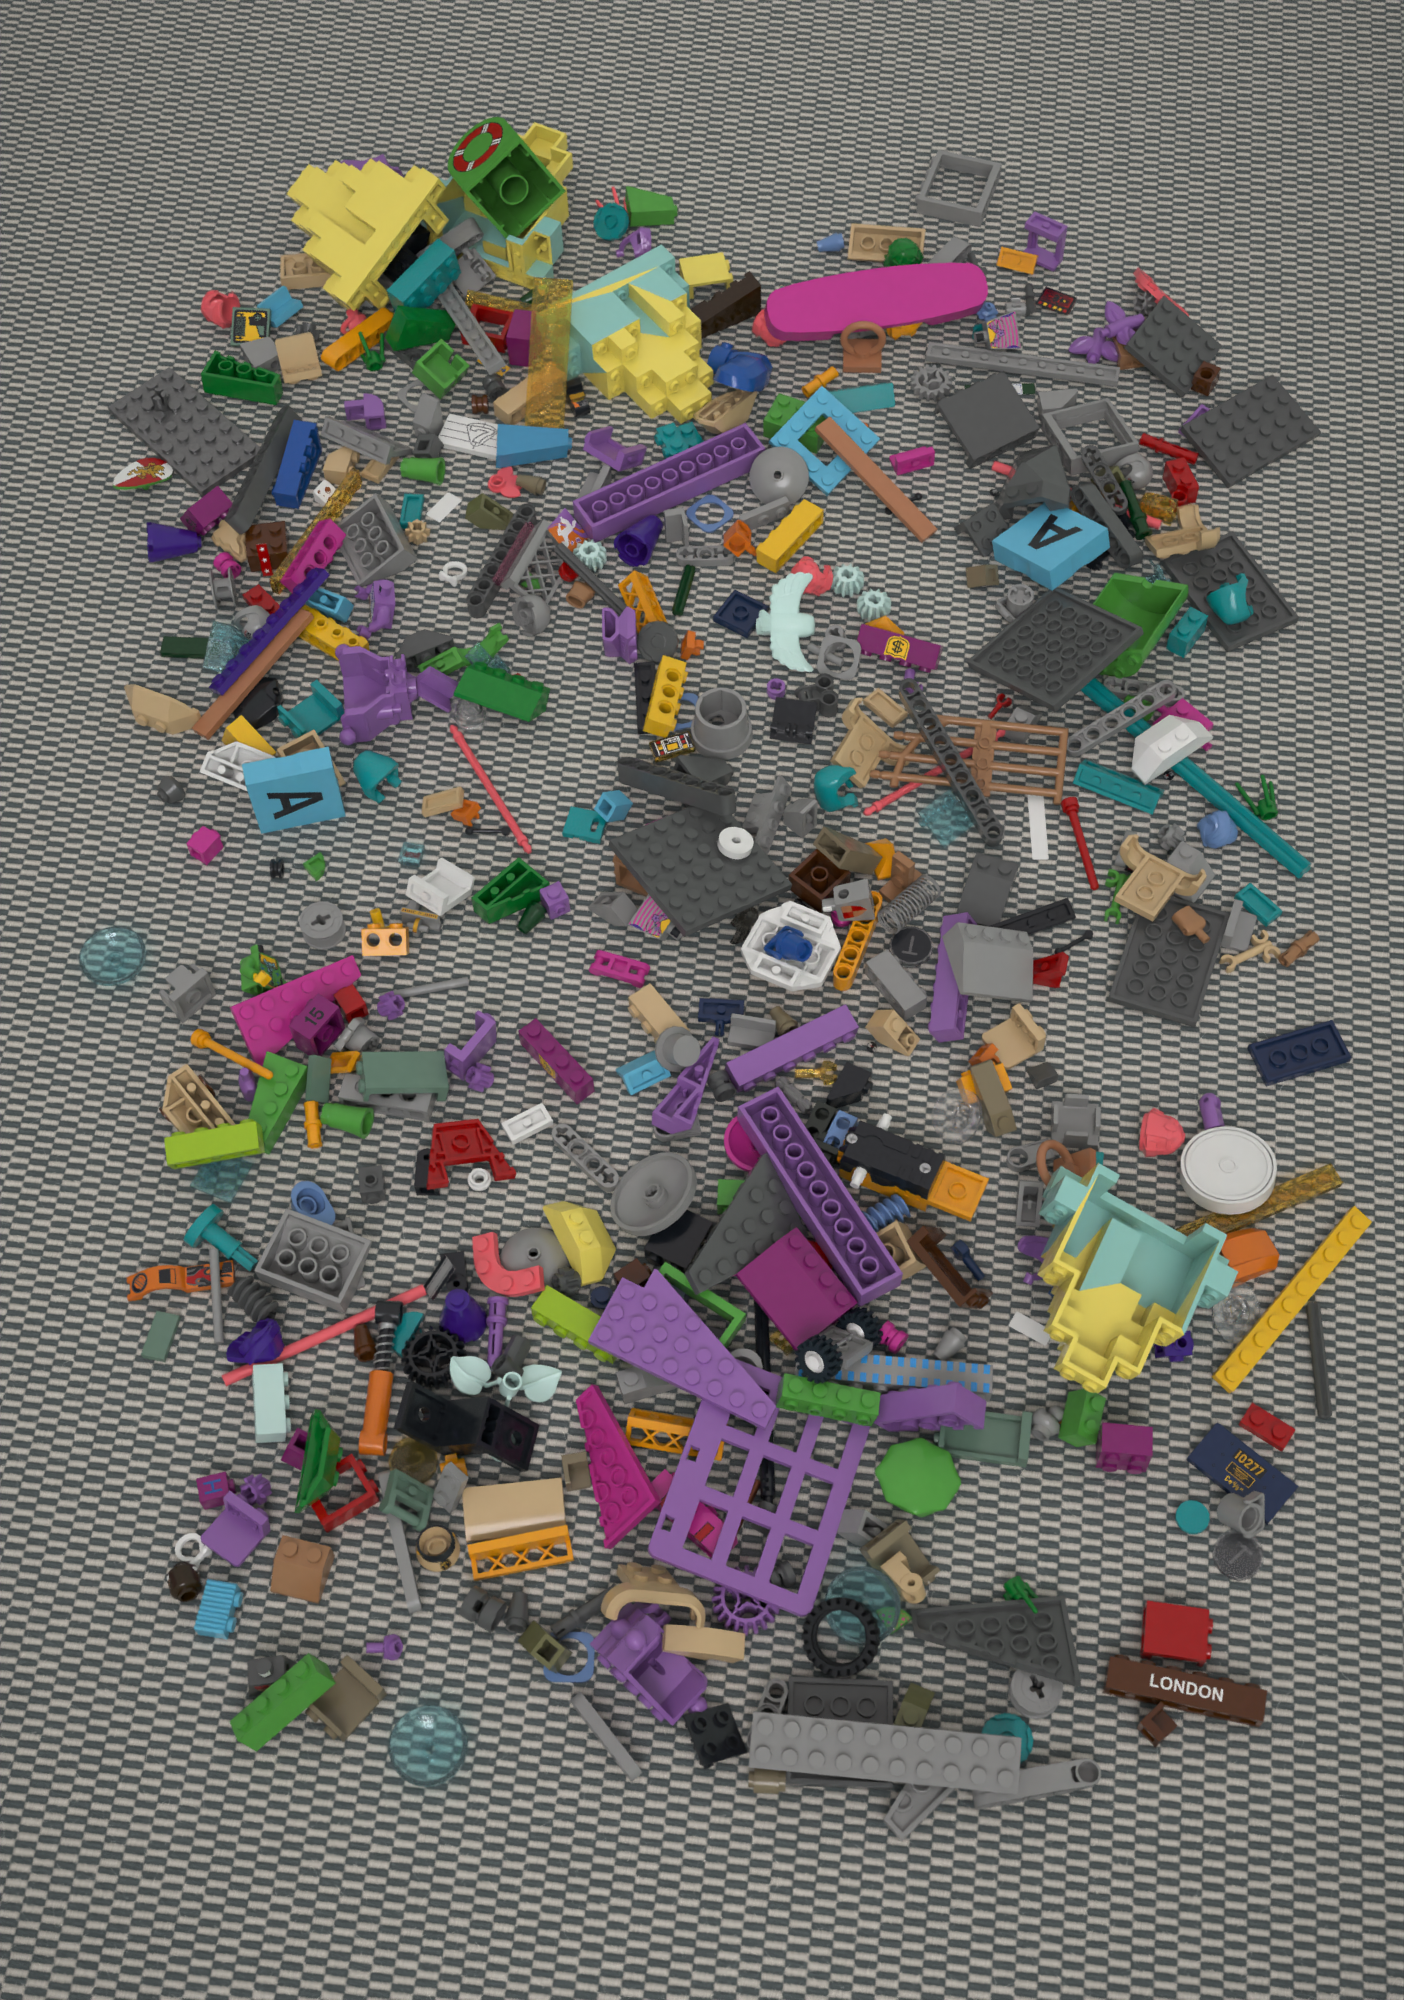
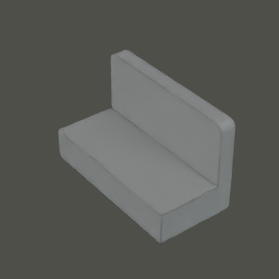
M603 464L599 474L589 472L577 499L609 485L612 481L611 466Z
M684 507L664 510L666 543L683 541L684 546H689L688 523Z
M1235 899L1220 946L1242 953L1248 950L1257 916L1241 911L1243 901Z
M732 1013L727 1045L747 1049H755L775 1039L776 1021Z

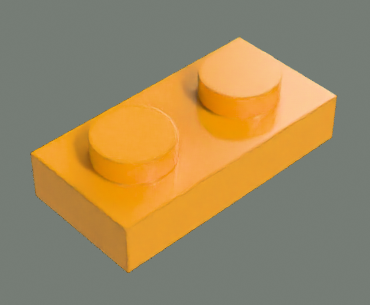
M1001 247L996 266L1033 275L1038 255Z

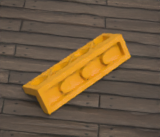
M634 570L618 584L626 606L636 612L638 634L642 627L650 622L662 621L667 623L648 576ZM632 582L631 593H629L626 587ZM635 597L639 598L637 608L633 606ZM644 612V622L640 623L641 613Z
M632 1408L628 1415L625 1436L632 1446L682 1454L684 1447L679 1442V1439L689 1435L694 1418ZM632 1427L642 1428L647 1436L642 1439L631 1438ZM659 1432H666L671 1440L666 1444L659 1443L654 1435ZM723 1441L720 1442L718 1453H716L714 1460L722 1461ZM691 1448L688 1455L697 1457L699 1451Z
M567 1525L467 1545L474 1581L574 1561ZM566 1543L568 1555L556 1557L550 1553L555 1545ZM533 1549H538L544 1553L540 1560L536 1562H531L525 1557ZM513 1554L519 1559L514 1566L506 1567L500 1563L505 1555ZM488 1559L494 1563L489 1571L478 1573L476 1561Z

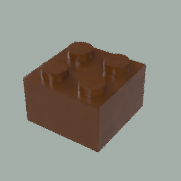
M285 521L251 525L245 532L246 554L251 572L262 571L256 545L265 543L267 544L272 570L289 568L291 564L290 545Z
M816 848L789 874L788 880L792 883L790 891L819 913H823L822 899L834 898L833 888L850 883L851 872L838 868Z

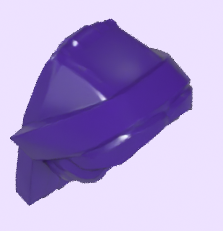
M269 1318L258 1321L251 1332L245 1331L228 1346L226 1352L227 1361L251 1365L252 1363L267 1362L279 1357L285 1345L278 1322Z

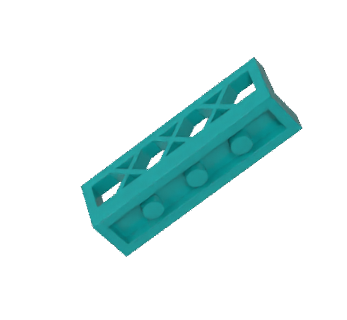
M1086 759L1079 764L1073 780V784L1152 815L1165 791L1148 783L1144 785L1138 779Z

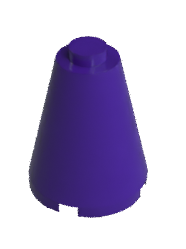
M648 515L620 532L614 540V548L618 549L620 559L633 567L646 565L651 559L663 529L662 521L655 515Z
M147 522L146 524L149 563L196 553L198 548H201V536H197L195 531L153 522Z
M454 1289L445 1298L439 1318V1325L443 1327V1332L449 1329L450 1336L457 1333L459 1341H463L466 1344V1342L478 1340L484 1334L487 1328V1314L483 1306L466 1291Z

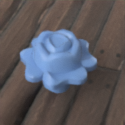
M984 302L982 308L976 314L979 320L988 321L998 315V311L995 309L994 304Z

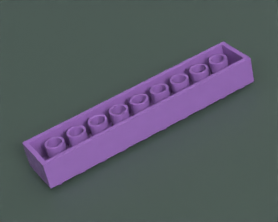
M744 423L574 500V517L590 540L593 539L596 543L632 526L648 515H657L664 510H668L750 472L754 460L766 448L749 426Z
M779 1086L738 1106V1122L760 1156L765 1153L768 1154L796 1211L850 1294L858 1302L857 1305L861 1307L899 1287L903 1276L902 1271Z

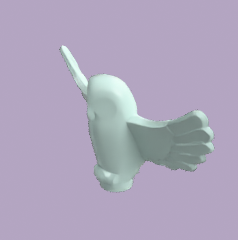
M802 572L790 573L786 578L780 579L778 584L772 586V594L769 597L771 602L770 614L765 610H760L759 617L756 619L757 635H770V650L774 659H778L781 664L786 665L791 670L812 672L814 669L806 661L801 651L800 638L814 635L815 619L810 614L800 613L799 605L802 594L813 579V575Z

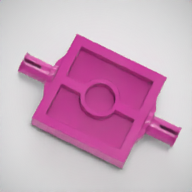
M1183 698L1169 708L1163 705L1156 709L1162 715L1153 722V725H1155L1168 715L1198 721L1208 731L1213 728L1214 724ZM1207 742L1201 747L1207 752L1212 747V744Z

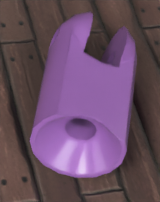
M1213 1093L1204 1094L1199 1100L1204 1129L1225 1126L1220 1108V1099Z

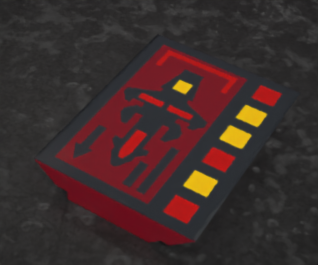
M1045 287L1036 305L1069 315L1077 297Z

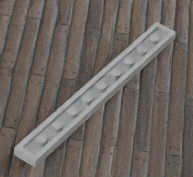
M451 283L438 298L489 375H492L506 366V363Z
M929 342L926 353V361L1113 387H1117L1120 367Z

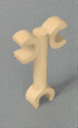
M1262 930L1260 934L1262 939H1258L1255 934L1251 936L1250 941L1255 947L1235 956L1223 955L1219 963H1230L1231 965L1227 966L1225 972L1231 973L1235 970L1237 964L1263 953L1262 958L1264 962L1269 963L1271 959L1270 953L1278 959L1281 952L1279 948L1273 946L1271 941L1268 940L1269 935L1267 931Z

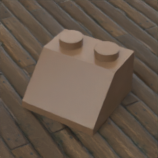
M282 1535L274 1558L270 1591L319 1604L335 1558L331 1547Z

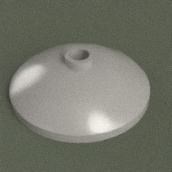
M772 447L763 451L754 460L749 474L750 486L755 496L764 504L786 496L790 506L797 502L807 489L809 482L808 467L804 459L796 451L787 447ZM776 472H781L779 479L774 477Z
M528 1228L517 1232L508 1239L500 1253L501 1265L508 1271H518L537 1265L543 1268L545 1287L548 1285L553 1288L552 1277L554 1273H558V1268L569 1266L570 1269V1263L555 1233L545 1228ZM532 1252L538 1253L535 1257H531L530 1254ZM537 1292V1293H533V1294H529V1295H539V1294H541V1292Z

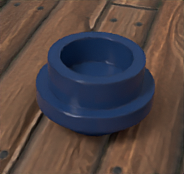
M596 1287L590 1295L591 1303L595 1308L604 1310L614 1293L609 1287Z

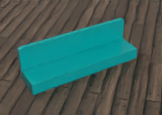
M892 382L828 391L852 413L895 406Z

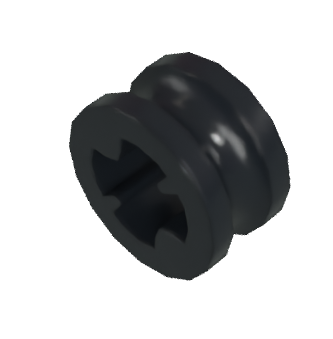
M271 859V878L279 876V878L284 877L283 859H279V861Z

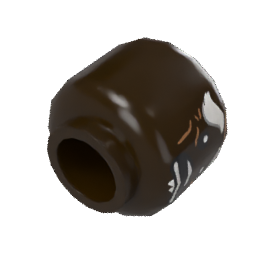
M187 1562L177 1563L167 1574L170 1595L180 1602L194 1600L203 1588L199 1568L194 1564Z

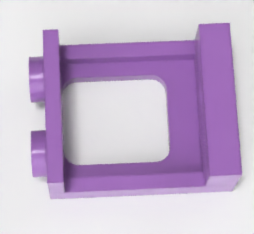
M1034 211L1025 222L1024 229L1029 230L1027 248L1023 252L1038 255L1036 264L1054 271L1063 261L1068 226ZM1038 235L1057 243L1055 253L1038 246Z

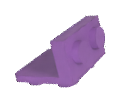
M229 1491L223 1497L224 1511L201 1535V1542L234 1567H239L271 1530L269 1516L261 1508L255 1509L249 1505V1501L243 1495H235Z

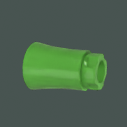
M442 457L403 458L400 465L402 477L426 481L436 485H441L445 478L446 467Z
M325 1103L322 1108L320 1121L331 1128L339 1129L365 1139L373 1126L374 1111L371 1107Z

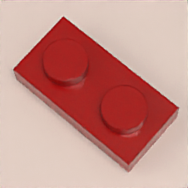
M259 584L242 594L244 601L249 606H261L270 615L280 608L279 604Z
M1254 1403L1250 1405L1239 1423V1426L1283 1452L1296 1430Z

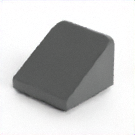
M1048 1062L1026 1070L1036 1090L1057 1082L1058 1074Z

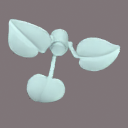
M452 1356L450 1360L451 1379L460 1392L469 1396H476L481 1392L482 1387L489 1388L498 1384L499 1392L502 1396L506 1397L504 1405L507 1407L512 1397L519 1390H524L525 1396L533 1402L540 1403L549 1400L555 1393L562 1374L561 1370L554 1367L528 1365L522 1368L524 1370L522 1377L516 1372H508L504 1375L503 1379L498 1377L497 1380L486 1383L491 1377V1370L483 1359L474 1356ZM512 1434L511 1440H512V1443H513V1445H514V1443H515V1438H514V1436H513V1434ZM492 1457L495 1461L502 1462V1461H500V1460H498V1459Z

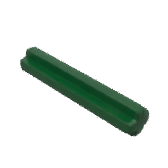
M687 564L684 568L672 607L673 615H683L696 572L694 565Z

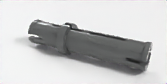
M613 1583L612 1586L576 1610H569L567 1616L550 1625V1629L554 1631L553 1634L557 1640H560L575 1628L580 1629L583 1627L584 1622L601 1612V1605L605 1595L616 1584Z

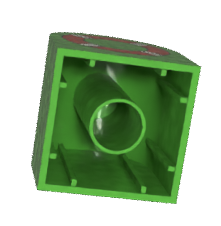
M501 117L488 118L473 126L457 142L448 159L450 175L505 238L509 235L517 237L566 191L508 122Z

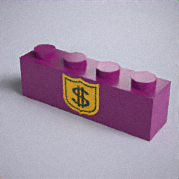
M861 624L857 638L861 645V654L871 657L872 653L879 654V659L891 662L892 658L900 660L899 665L911 668V664L919 666L918 670L931 673V669L937 670L944 647L865 624Z
M537 1018L518 1031L520 1044L576 1104H579L595 1092L593 1078Z

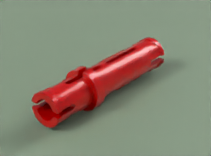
M1143 433L1139 441V445L1155 450V453H1163L1176 459L1185 457L1186 461L1192 465H1195L1199 453L1169 443L1162 437L1159 439Z

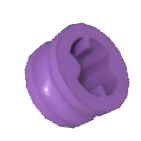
M778 678L768 681V697L774 700L776 697H784V681Z

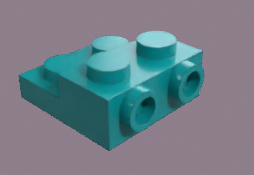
M673 422L656 428V434L654 435L657 446H661L665 459L704 442L693 422L677 427Z

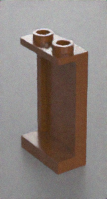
M923 1225L906 1241L959 1307L981 1309L989 1303V1297L993 1295V1292L990 1289H972L937 1246L947 1236L941 1228Z

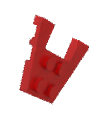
M479 1119L433 1124L427 1190L448 1187L449 1180L445 1166L488 1161L495 1181L515 1179L516 1171L508 1165L504 1159L505 1155L502 1152L500 1153L493 1144L494 1140Z

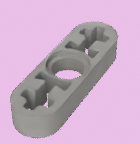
M723 545L683 546L676 552V561L682 567H685L687 564L694 565L695 567L729 566L735 560V555ZM704 553L711 555L708 559H703L700 556Z

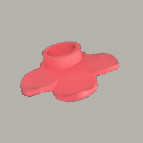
M512 466L501 468L488 481L490 491L501 493L507 498L519 497L521 495L519 490L522 489V487L516 485L517 475H513Z

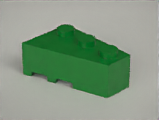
M398 305L385 338L394 351L437 343L440 339L447 341L450 339L456 324L446 310Z
M518 857L471 897L473 910L484 921L491 924L526 908L533 901H541L539 890L549 886L550 883Z

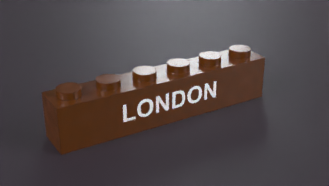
M1117 1654L1114 1657L1110 1656L1107 1661L1103 1693L1154 1705H1158L1162 1701L1167 1708L1258 1728L1264 1722L1267 1690L1260 1689V1686L1254 1683L1236 1684L1230 1678L1219 1677L1218 1679H1213L1203 1672L1195 1671L1190 1674L1182 1672V1669L1176 1666L1158 1667L1152 1661L1141 1660L1140 1662L1131 1661L1128 1656Z

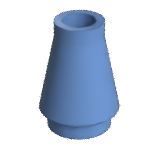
M836 232L817 241L819 252L841 251L840 249H844L842 233L837 234Z

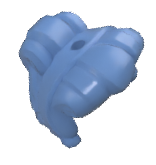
M1214 811L1203 817L1197 824L1202 844L1205 847L1208 846L1214 849L1235 842L1238 837L1237 826L1226 811Z

